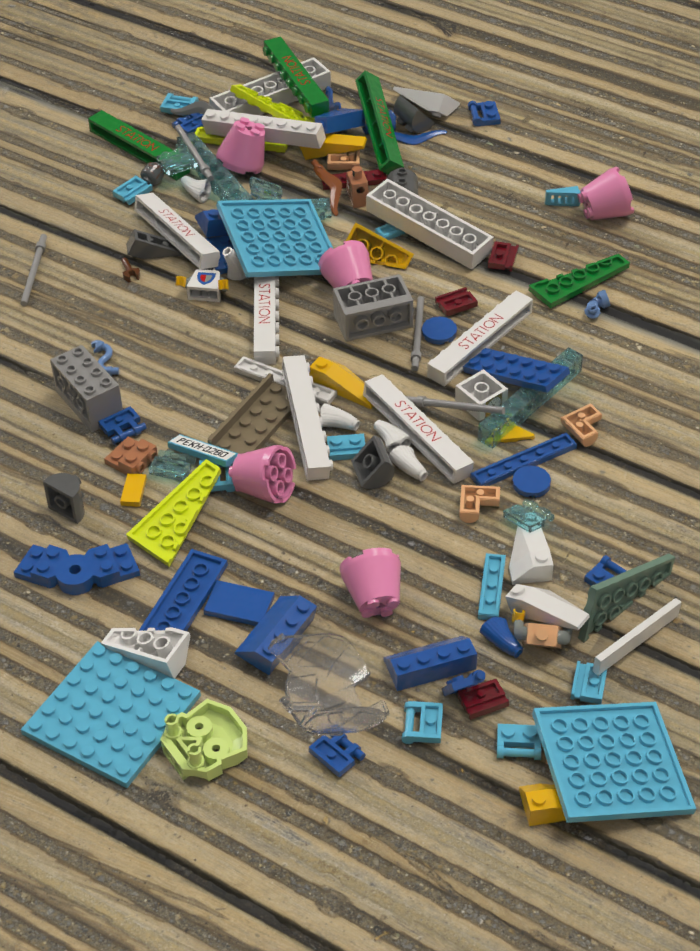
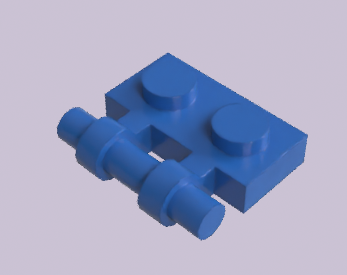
M194 113L183 118L179 117L172 123V127L175 129V126L180 124L186 135L190 137L195 134L197 127H203L201 119L204 115Z
M131 406L98 421L99 427L108 437L116 435L111 437L113 444L121 443L127 437L133 435L138 436L147 429L144 422L139 425L137 424L140 422V416Z
M476 670L469 674L467 678L460 675L447 681V686L441 688L444 697L483 682L485 680V672Z
M334 728L329 733L332 738L329 739L324 734L309 746V753L336 776L341 777L355 765V760L352 757L362 761L366 754L361 751V747L358 744L349 741L346 734Z

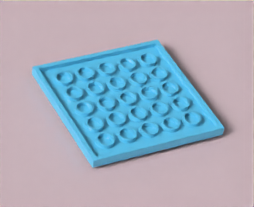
M311 199L217 201L216 207L246 277L322 275L318 265L319 259L324 252L331 247L333 248Z
M97 641L21 728L22 735L128 788L161 747L160 739L166 727L165 717L168 714L178 715L181 712L187 714L201 697V692L175 678H171L111 651Z
M656 702L533 709L532 715L567 823L689 815L695 813V803Z

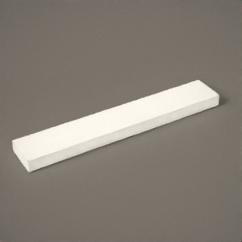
M244 356L234 366V372L260 382L271 373L273 374L274 382L285 386L282 370ZM313 382L312 389L316 390L315 402L322 405L325 403L330 405L337 396V391Z
M677 598L673 599L597 655L592 672L599 676L678 617L681 601Z

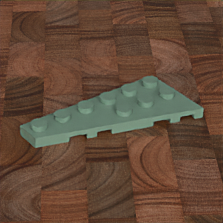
M666 554L592 585L588 591V599L584 607V611L590 617L580 628L578 639L583 642L589 639L588 634L592 631L598 632L602 629V624L606 620L612 621L630 607L635 597L641 598L646 594L649 586L655 587L671 574L675 557L671 554Z

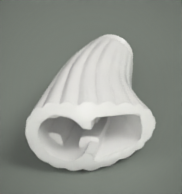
M188 176L181 178L182 186L192 197L200 203L207 201L211 195V183L208 179L196 180Z
M226 247L223 250V255L228 266L227 278L231 280L247 278L235 250L231 247Z
M326 403L320 408L319 417L323 419V427H338L354 431L359 428L360 421L351 414Z
M381 420L375 422L374 429L384 440L387 452H391L400 445L410 446L411 436L388 422Z
M400 445L390 452L389 458L394 465L417 480L423 481L426 479L428 472L416 458L412 447Z

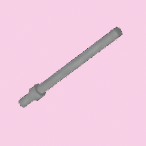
M177 124L175 129L199 165L201 173L206 176L208 181H213L214 177L210 167L204 163L181 125Z
M41 234L39 241L36 243V252L20 302L22 306H26L40 259L46 249V234Z
M422 296L417 298L414 345L411 352L413 371H418L422 356L420 352L424 297Z
M406 396L417 407L433 406L505 414V407L428 399L426 396Z

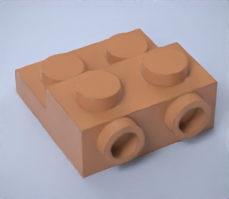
M127 437L104 458L106 465L126 475L127 473L140 474L158 457L157 446L144 439L136 441Z

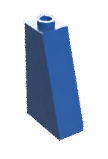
M340 108L315 116V123H322L325 134L365 126V115L363 109Z

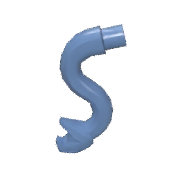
M101 340L93 341L91 346L92 348L95 347L94 353L105 351V354L99 358L98 363L110 376L119 374V367L104 366L112 357V348Z

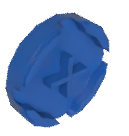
M432 317L423 323L422 335L427 342L442 345L456 338L457 326L449 318Z
M524 466L514 473L513 488L524 497H541L550 490V474L538 466Z

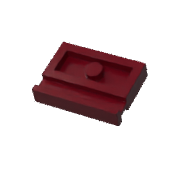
M495 241L488 261V268L500 270L507 268L512 271L519 245L511 246L510 243Z
M467 287L435 297V303H438L439 308L446 317L478 306L477 299L470 291H467Z
M497 679L457 691V697L465 712L468 713L470 720L509 707V699L506 698Z

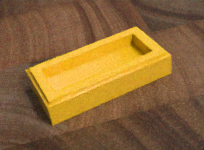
M127 473L120 500L121 506L140 507L147 481L146 474Z

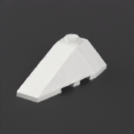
M400 87L393 88L394 91L431 112L432 116L437 118L450 115L460 105V102L442 93Z
M538 519L518 521L509 565L512 585L552 581L553 561Z
M516 584L505 596L511 614H513V609H516L515 611L518 613H522V610H525L524 618L579 630L590 617L585 611L546 589Z
M173 627L166 628L165 630L148 628L147 631H136L135 628H112L101 642V645L171 678H176L186 664L190 633Z

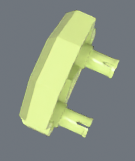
M206 699L187 714L183 712L178 715L168 714L164 719L166 727L160 739L163 754L183 780L189 776H196L210 781L222 775L223 769L236 766L248 757L247 727L229 706Z

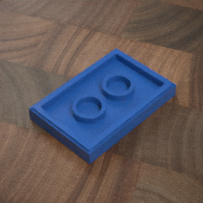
M217 580L204 608V615L256 626L269 611L275 598V593Z

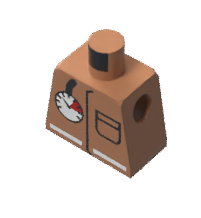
M354 166L352 171H348L346 174V191L353 209L366 207V195L369 194L368 181L360 166Z

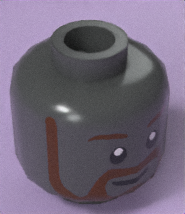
M149 162L140 173L141 179L145 180L148 185L156 186L164 177V169L157 162Z

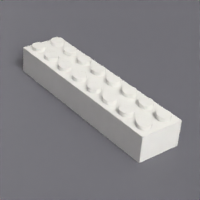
M313 57L300 62L322 91L327 86L331 87V71ZM278 72L243 85L258 92V96L272 98L271 102L277 104L281 102L287 105L298 101L297 97L293 95L292 90L287 87L286 82L281 79ZM230 90L209 98L210 106L214 110L252 115L264 114V112L259 110V107L248 104L245 99L237 98Z
M389 179L383 181L366 195V211L471 270L492 251L493 236Z

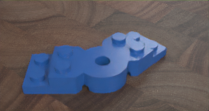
M128 543L109 548L108 544L89 549L85 555H69L66 549L50 544L47 548L33 544L15 569L14 576L15 578L47 588H53L58 584L60 590L66 594L81 595L90 591L94 583L98 587L103 588L140 576V570Z

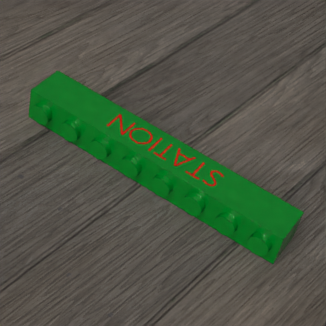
M282 37L265 40L263 47L264 56H267L275 71L280 74L281 79L292 90L299 104L303 105L305 112L311 118L329 112L328 98Z
M365 70L355 82L379 170L389 174L393 170L404 168L379 77Z
M101 110L88 118L90 132L146 164L149 162L159 163L164 169V174L177 181L190 173V162L187 157Z

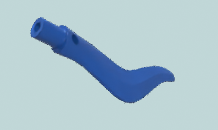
M327 86L325 93L329 100V112L340 109L341 103H333V89Z
M434 130L419 135L394 133L396 140L416 145L437 135L446 134L447 131Z

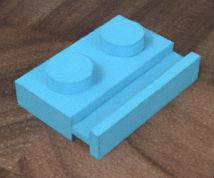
M134 176L112 192L114 197L131 205L135 202L136 195L147 194L153 188L152 184L148 185L145 180Z
M364 433L327 436V445H329L330 449L329 460L353 459L365 445Z
M577 661L571 699L578 698L580 701L602 704L607 670L598 676L592 672L593 663L582 664L580 663L581 661Z

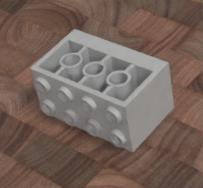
M400 274L333 288L334 317L346 342L413 327V299Z
M83 345L50 359L56 392L91 432L101 429L98 421L123 410L119 384Z

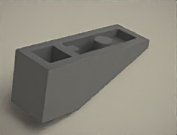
M136 229L133 230L126 243L127 255L135 258L150 259L181 256L182 254L166 238Z

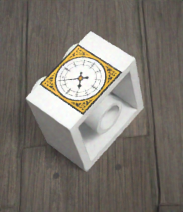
M484 369L456 385L455 402L499 407L507 405L508 388ZM466 410L478 421L493 414Z

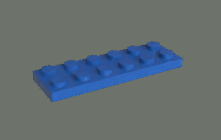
M489 348L481 350L479 354L462 366L464 373L475 375L484 369L498 381L546 393L570 374L569 367Z
M191 549L139 631H147L148 628L165 630L170 627L187 631L212 592L216 581L220 579L227 568V560Z

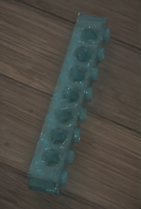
M194 132L186 134L204 163L210 167L214 180L210 181L211 189L214 195L220 198V201L253 200L252 196L222 166L223 164L216 159V156ZM177 137V152L189 159L191 168L198 173L200 178L203 180L207 179L201 173L199 165L182 138Z
M569 347L550 363L569 367L570 374L548 393L521 387L499 406L505 407L504 415L491 413L479 423L478 441L493 449L514 427L523 423L582 371L583 355Z

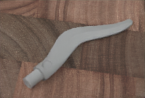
M197 101L179 109H171V112L176 115L194 113L204 115L207 109L213 108L205 101Z

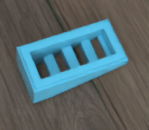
M578 186L546 190L545 205L580 206L577 196L580 190Z

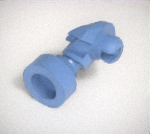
M605 290L599 291L596 297L587 303L584 312L588 318L595 319L600 316L599 306L602 308L611 306Z

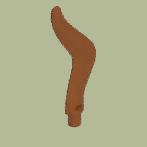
M314 159L311 162L314 167L313 170L330 187V207L334 216H337L342 182L339 178L327 172L323 165Z

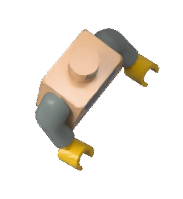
M513 609L514 636L516 639L522 640V645L561 649V645H567L570 642L573 629L537 623L524 624L525 610H522V613H518L515 611L516 609Z

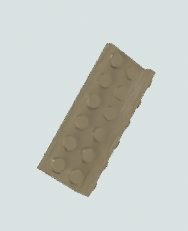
M269 373L255 389H252L247 398L242 400L240 405L230 413L229 417L219 425V428L209 436L208 444L238 454L261 449L292 414L286 386L274 382L273 374Z

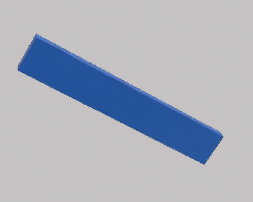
M566 432L470 473V478L477 486H490L513 476L518 469L524 466H537L577 449V443Z

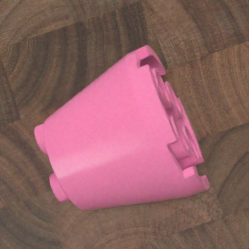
M245 117L235 121L218 148L216 159H220L223 162L222 166L237 173H260L264 166L265 126L260 123L251 122Z
M618 167L608 169L581 188L580 193L577 194L579 202L584 205L585 209L583 212L586 219L615 218L634 213V208L631 207V200L633 198L625 177L618 173Z
M344 241V245L338 246L335 249L329 248L319 259L320 272L333 288L373 280L369 252L364 243L360 241Z
M273 445L238 454L233 462V466L229 467L228 474L232 478L237 492H242L270 503H284L290 498L295 487V483L292 480L293 469H296L294 456L288 447Z
M371 548L363 550L362 555L354 558L347 557L340 564V574L362 617L369 618L375 615L387 617L392 615V610L397 608L400 603L401 562L399 555L392 553V550L389 548Z

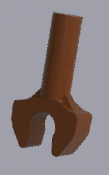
M126 257L122 258L121 262L126 270L123 272L124 280L131 282L130 276H135L139 280V268H132Z

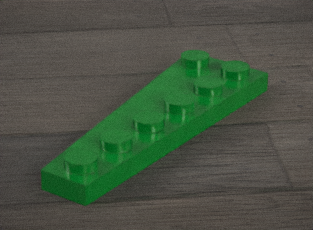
M616 254L586 265V268L573 269L569 274L556 275L555 279H544L530 284L528 291L551 309L628 269L630 262L620 254Z

